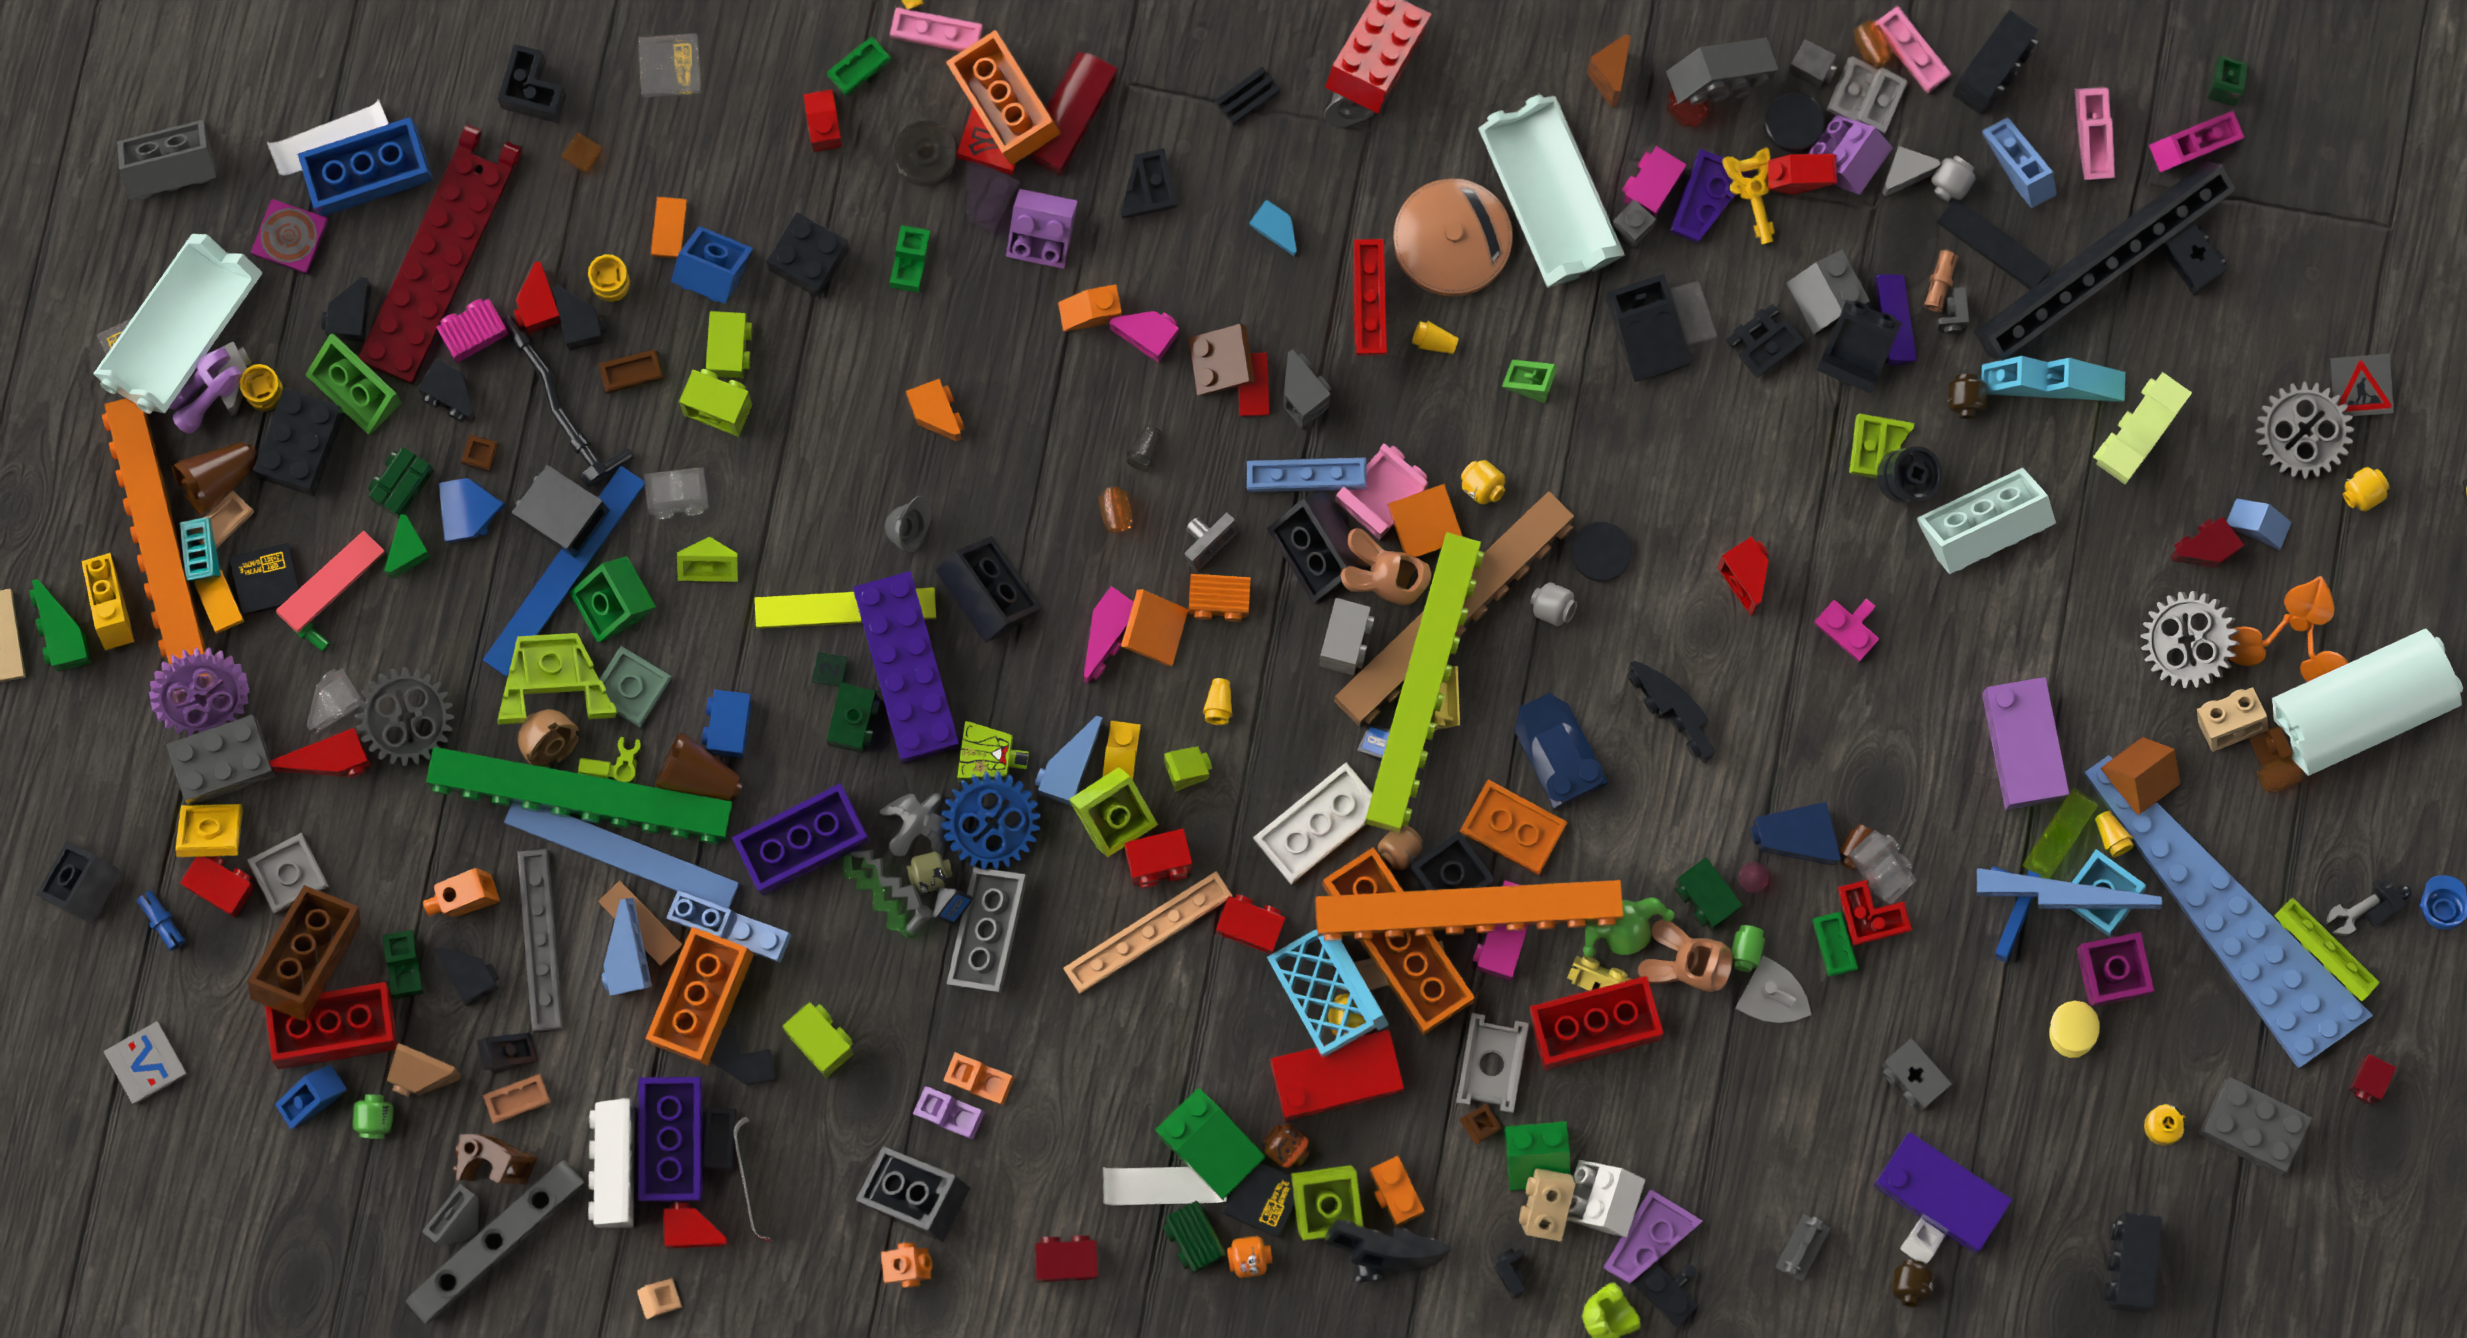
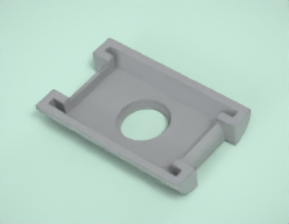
M1472 1013L1456 1103L1470 1106V1101L1473 1100L1500 1105L1499 1112L1513 1113L1529 1023L1515 1021L1514 1028L1484 1023L1485 1015ZM1497 1053L1502 1057L1504 1068L1500 1074L1488 1076L1482 1072L1480 1060L1485 1054Z

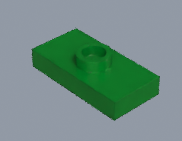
M871 36L826 73L838 89L847 97L889 63L891 57Z
M1842 911L1813 918L1812 922L1828 978L1857 971L1858 966Z

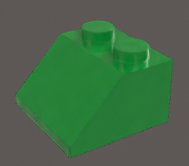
M627 556L602 563L569 592L597 643H601L638 623L656 608Z
M1567 1121L1505 1127L1504 1139L1509 1191L1526 1190L1529 1177H1534L1536 1168L1570 1175Z

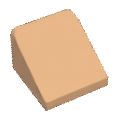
M672 1278L646 1285L637 1291L646 1319L654 1318L682 1307Z

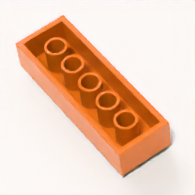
M1374 847L1323 879L1322 883L1329 896L1404 892ZM1415 931L1403 932V937L1385 938V933L1373 934L1372 939L1359 940L1422 1035H1425L1474 1002L1475 997L1433 935L1415 936Z

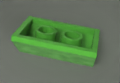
M333 333L328 336L306 373V376L336 405L341 406L342 410L368 435L373 433L402 404L397 393Z

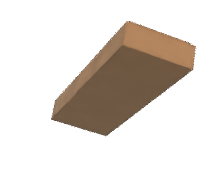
M621 881L617 882L598 903L615 919L620 900L634 898L644 949L662 967L683 945Z

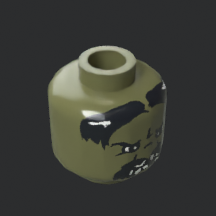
M939 852L915 856L911 860V865L907 866L911 885L915 884V887L921 894L939 891V888H946L948 885L947 878L953 876L949 859L942 860Z

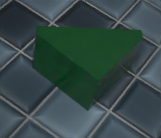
M2219 55L2207 99L2235 107L2244 92L2247 63Z

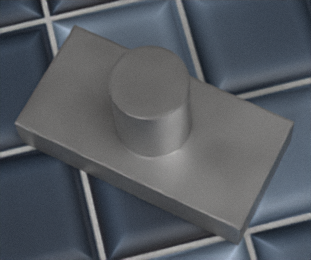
M1227 512L1211 528L1199 518L1193 519L1188 524L1186 531L1197 540L1184 553L1189 565L1198 572L1240 531L1235 519Z

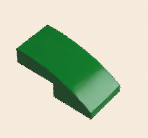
M901 225L890 278V288L919 293L930 230Z

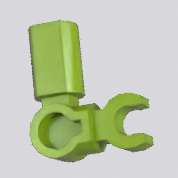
M620 737L618 749L621 757H617L615 766L607 761L581 758L578 774L634 784L637 761L634 758L641 751L640 740L636 739L635 747L627 750L624 748V737Z

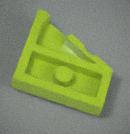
M1858 414L1855 421L1849 474L1877 478V469L1882 458L1889 452L1901 448V444L1913 430L1914 423Z

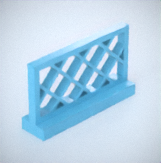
M1317 929L1267 957L1323 1058L1374 1028H1377L1379 1031L1389 1025L1341 940L1324 941V936L1317 937ZM1319 938L1323 945L1319 957L1305 954L1307 945ZM1326 952L1330 959L1325 958ZM1287 956L1297 958L1293 972L1281 970L1277 962ZM1303 959L1317 962L1313 977L1299 974ZM1323 964L1335 966L1336 972L1333 981L1318 978ZM1285 976L1291 977L1289 983L1286 980ZM1340 977L1342 978L1344 984L1338 983ZM1296 979L1311 982L1306 996L1294 994L1293 988ZM1316 983L1331 987L1326 1001L1312 998ZM1336 988L1349 991L1350 996L1347 1005L1332 1002ZM1299 1001L1304 1002L1303 1008L1300 1005ZM1354 1001L1358 1008L1352 1007ZM1310 1003L1324 1006L1320 1021L1307 1017L1306 1014ZM1330 1008L1344 1011L1340 1025L1326 1022ZM1350 1012L1363 1015L1366 1023L1356 1029L1346 1027ZM1312 1025L1318 1026L1317 1031H1315ZM1323 1029L1337 1030L1338 1033L1335 1041L1324 1046L1320 1040Z

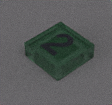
M818 652L812 682L840 687V683H843L848 658Z

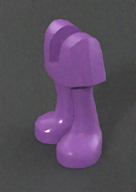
M219 348L203 356L197 365V371L188 379L170 405L169 409L178 410L173 415V420L183 432L194 433L200 427L204 413L214 400L220 395L230 396L237 387L242 377V373L237 366H232L220 374L217 372L230 360L226 349ZM206 383L208 388L196 400L187 405L191 398Z

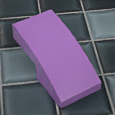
M925 1086L913 1114L973 1140L985 1112L958 1101L952 1096Z

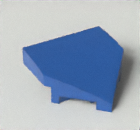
M468 478L439 483L445 541L453 543L477 538L479 534L485 536L488 532V525L497 512H501L506 504L500 499L495 498L481 484Z

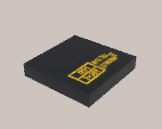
M289 543L230 557L243 616L279 608L299 590Z
M1260 1163L1232 1191L1223 1214L1279 1238L1295 1203L1292 1176Z

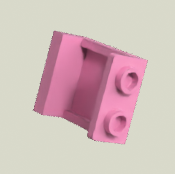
M1385 444L1380 447L1379 452L1367 464V489L1347 490L1343 487L1336 494L1335 498L1337 504L1379 541L1394 525L1387 504L1425 491L1428 487V482L1425 480L1427 475L1415 465L1410 467L1404 461L1405 456L1396 447L1391 446L1389 448Z

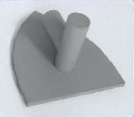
M1763 955L1759 967L1756 968L1735 1009L1758 1020L1774 1023L1793 1022L1811 1016L1808 999L1800 983L1787 969Z

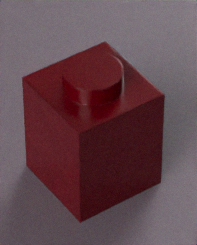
M2368 1054L2363 1057L2349 1091L2356 1093L2354 1097L2363 1103H2377L2383 1099L2397 1067Z

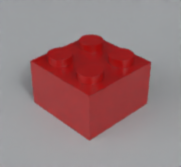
M1184 829L1124 842L1133 887L1140 885V889H1148L1157 886V881L1169 878L1170 882H1177L1187 879V874L1192 873V861Z

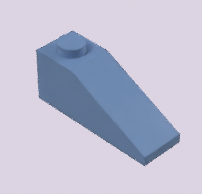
M2008 117L1982 131L2014 187L2031 208L2057 195L2053 171Z
M1094 717L1048 762L1046 769L1040 768L1035 781V785L1039 786L1038 793L1040 796L1072 806L1069 799L1078 794L1103 723L1102 717Z
M634 898L622 899L619 902L604 962L605 972L602 973V982L605 990H609L610 996L652 987Z

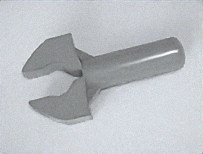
M2374 894L2350 909H2344L2339 904L2330 910L2326 924L2333 921L2336 917H2346L2347 920L2344 922V926L2335 930L2332 934L2347 936L2356 930L2354 926L2355 920L2380 905V899Z

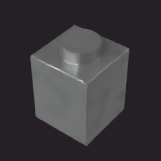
M1805 39L1788 72L1820 88L1823 81L1830 82L1837 69L1833 65L1836 55Z
M1634 199L1614 219L1612 227L1619 237L1631 248H1634L1653 229L1656 219Z

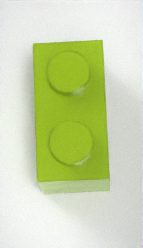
M710 311L706 370L717 374L718 377L744 378V369L750 368V352L746 351V340H752V323L748 322L746 313Z

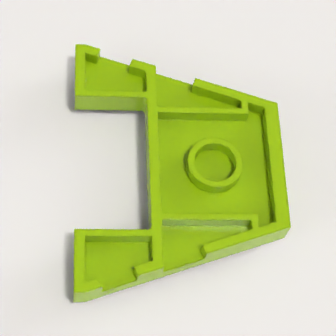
M578 633L517 636L497 720L498 725L525 723L526 711L523 694L584 691L588 719L615 718L617 713L616 707L610 702L603 682L599 680L594 671V665Z

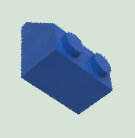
M699 226L679 252L671 282L680 285L685 290L695 291L707 296L712 301L726 304L739 284L753 248Z

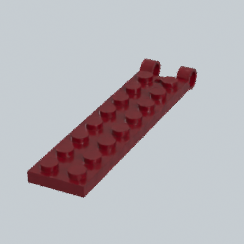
M469 124L464 127L453 157L358 357L367 366L411 385L416 380L438 333L437 326L441 325L440 321L445 317L522 153L521 146L507 141L501 151L498 164L473 155L480 141L482 130ZM477 167H482L483 172L477 174L475 172V169Z

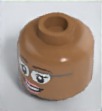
M1401 826L1399 833L1389 831L1378 843L1380 857L1388 869L1393 870L1395 868L1405 871L1422 854V838L1409 826Z

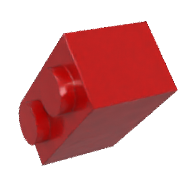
M197 856L180 884L236 918L255 889L248 882L251 877L237 868L233 872L223 867L225 861L218 856Z
M1237 894L1235 898L1228 896L1216 928V934L1272 955L1285 923V917L1281 916L1282 911L1265 905L1264 909L1252 905V899Z

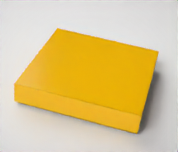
M242 804L181 806L176 842L177 857L238 855L243 815Z

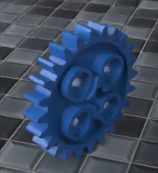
M984 771L983 780L979 781L976 775L973 774L972 784L969 785L962 780V791L952 789L956 796L955 800H945L951 807V810L942 811V815L949 818V821L941 825L943 829L951 831L945 834L944 837L946 841L955 840L950 848L952 851L961 849L958 855L960 860L965 859L968 855L970 856L969 864L972 867L978 860H980V866L984 870L988 862H991L994 869L997 870L999 861L1002 860L1009 867V857L1013 856L1016 860L1020 861L1021 858L1018 851L1021 849L1029 852L1030 850L1025 843L1027 841L1036 842V838L1031 834V831L1040 830V827L1033 823L1032 820L1040 818V814L1031 810L1038 804L1035 800L1027 801L1032 793L1029 789L1021 792L1024 785L1021 781L1012 785L1013 777L1011 775H1008L1002 781L999 771L996 772L994 779H991L988 772ZM987 793L996 794V801L991 806H984L981 803L983 796ZM1008 799V804L1000 809L1002 802ZM1009 812H1018L1019 819L1015 824L1009 825L1005 823V817ZM969 816L976 817L977 824L973 829L967 830L962 827L965 818ZM987 816L994 817L997 822L995 825L987 824L985 818ZM982 831L980 838L974 842L973 838ZM991 835L1000 836L999 844L994 848L986 847L987 838Z

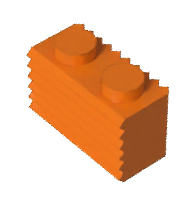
M1191 574L1189 614H1194V618L1199 620H1211L1212 615L1224 616L1226 621H1242V617L1247 618L1249 615L1251 577Z

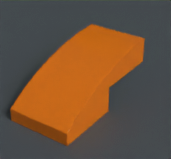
M954 1053L943 1081L1004 1106L1015 1078L1012 1075L985 1066L981 1062Z

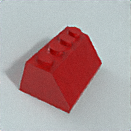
M1647 976L1529 1006L1536 1044L1544 1071L1661 1041L1663 1037V1030Z

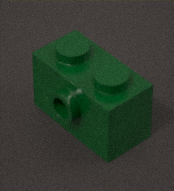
M840 683L826 739L828 746L862 754L865 746L870 747L874 729L869 728L872 717L877 718L881 700H877L875 690Z

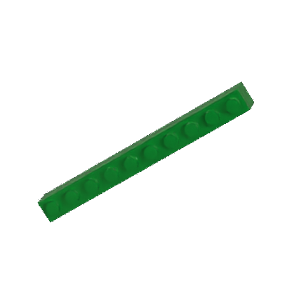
M433 747L426 780L427 786L432 788V792L439 795L449 796L450 792L461 793L462 798L472 801H480V797L492 799V803L499 806L509 807L510 803L522 804V809L532 812H539L540 808L552 810V815L568 818L570 814L581 815V820L599 823V820L603 819L612 821L611 825L619 828H629V824L641 826V831L659 834V830L671 832L672 837L679 839H689V835L701 837V842L718 845L719 841L726 842L733 807L731 801Z

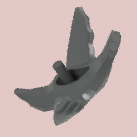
M940 793L930 795L923 802H919L914 794H908L896 799L880 810V814L884 817L897 815L904 820L900 832L889 843V848L894 855H906L913 839L921 833L931 841L933 852H939L943 857L946 846L944 835L947 834V829H943L941 824L947 820L945 817L935 814L936 809L942 803V795Z

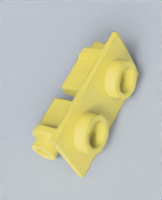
M1458 666L1452 667L1448 683H1441L1439 693L1444 694L1440 712L1433 711L1431 721L1436 723V730L1460 726Z
M1576 956L1572 966L1578 969L1571 967L1567 979L1572 980L1571 984L1589 991L1592 990L1595 982L1600 983L1599 988L1632 980L1627 977L1628 974L1617 968L1609 970L1600 966V962L1596 959L1586 956L1582 958Z

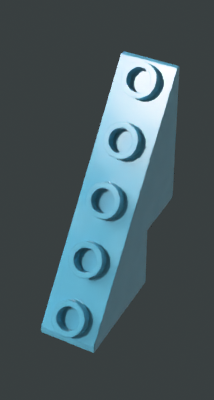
M2019 356L1982 365V380L1987 385V394L2125 401V372L2072 358L2044 362Z

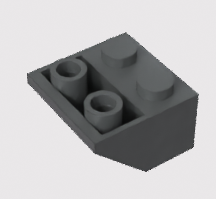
M1292 349L1288 352L1283 408L1297 425L1303 429L1329 408L1331 397L1329 391L1331 387L1322 376L1316 377L1310 370L1312 367L1311 363L1302 353L1297 355Z

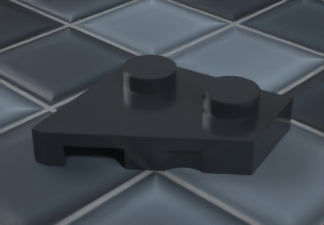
M1164 148L1135 154L1125 199L1120 212L1121 219L1176 208L1177 201Z

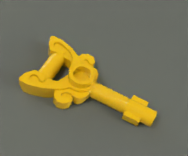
M1768 148L1758 151L1754 158L1739 161L1734 157H1725L1722 162L1728 176L1734 181L1730 184L1729 189L1734 195L1740 194L1741 198L1751 200L1757 223L1753 227L1756 238L1760 237L1762 245L1773 242L1771 234L1775 233L1772 222H1768L1762 196L1769 191L1768 160H1770ZM1758 170V174L1752 179L1742 176V172Z

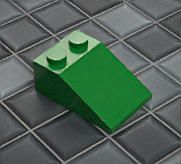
M1199 1087L1155 1129L1158 1137L1222 1201L1266 1158Z

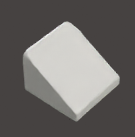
M1920 1218L1901 1246V1250L1913 1259L1927 1264L1946 1235Z

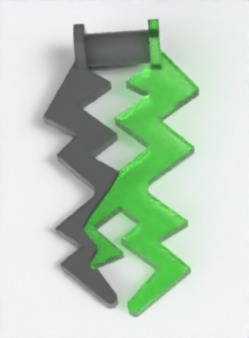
M873 850L853 851L851 855L846 854L844 856V878H857L856 890L871 889L873 891V911H888L887 929L898 930L905 938H915L919 929L933 914V911L928 906L922 905L915 884L902 887L901 877H885L883 875V858L873 859ZM851 856L864 858L861 868H873V878H867V869L853 870ZM892 886V897L908 896L907 910L916 909L915 916L909 924H906L907 913L898 915L899 900L884 901V887Z

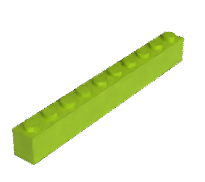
M1446 532L1368 807L1365 824L1397 833L1400 832L1401 825L1408 826L1412 809L1407 808L1409 797L1416 798L1420 780L1415 779L1417 768L1424 769L1428 752L1423 750L1426 739L1432 741L1436 723L1431 722L1433 711L1440 712L1444 694L1439 693L1442 682L1448 683L1452 666L1447 664L1449 654L1456 655L1461 637L1455 636L1458 625L1464 626L1468 609L1463 607L1466 596L1472 598L1477 581L1471 579L1474 568L1480 569L1484 552L1479 551L1480 541Z

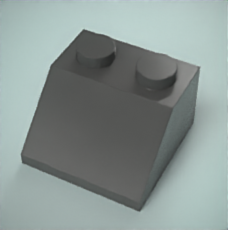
M1843 250L1817 261L1786 283L1813 335L1837 324L1847 299L1860 301L1867 306L1870 302Z

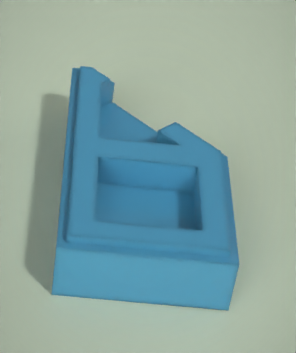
M1266 200L1250 221L1249 226L1294 256L1297 250L1291 216Z

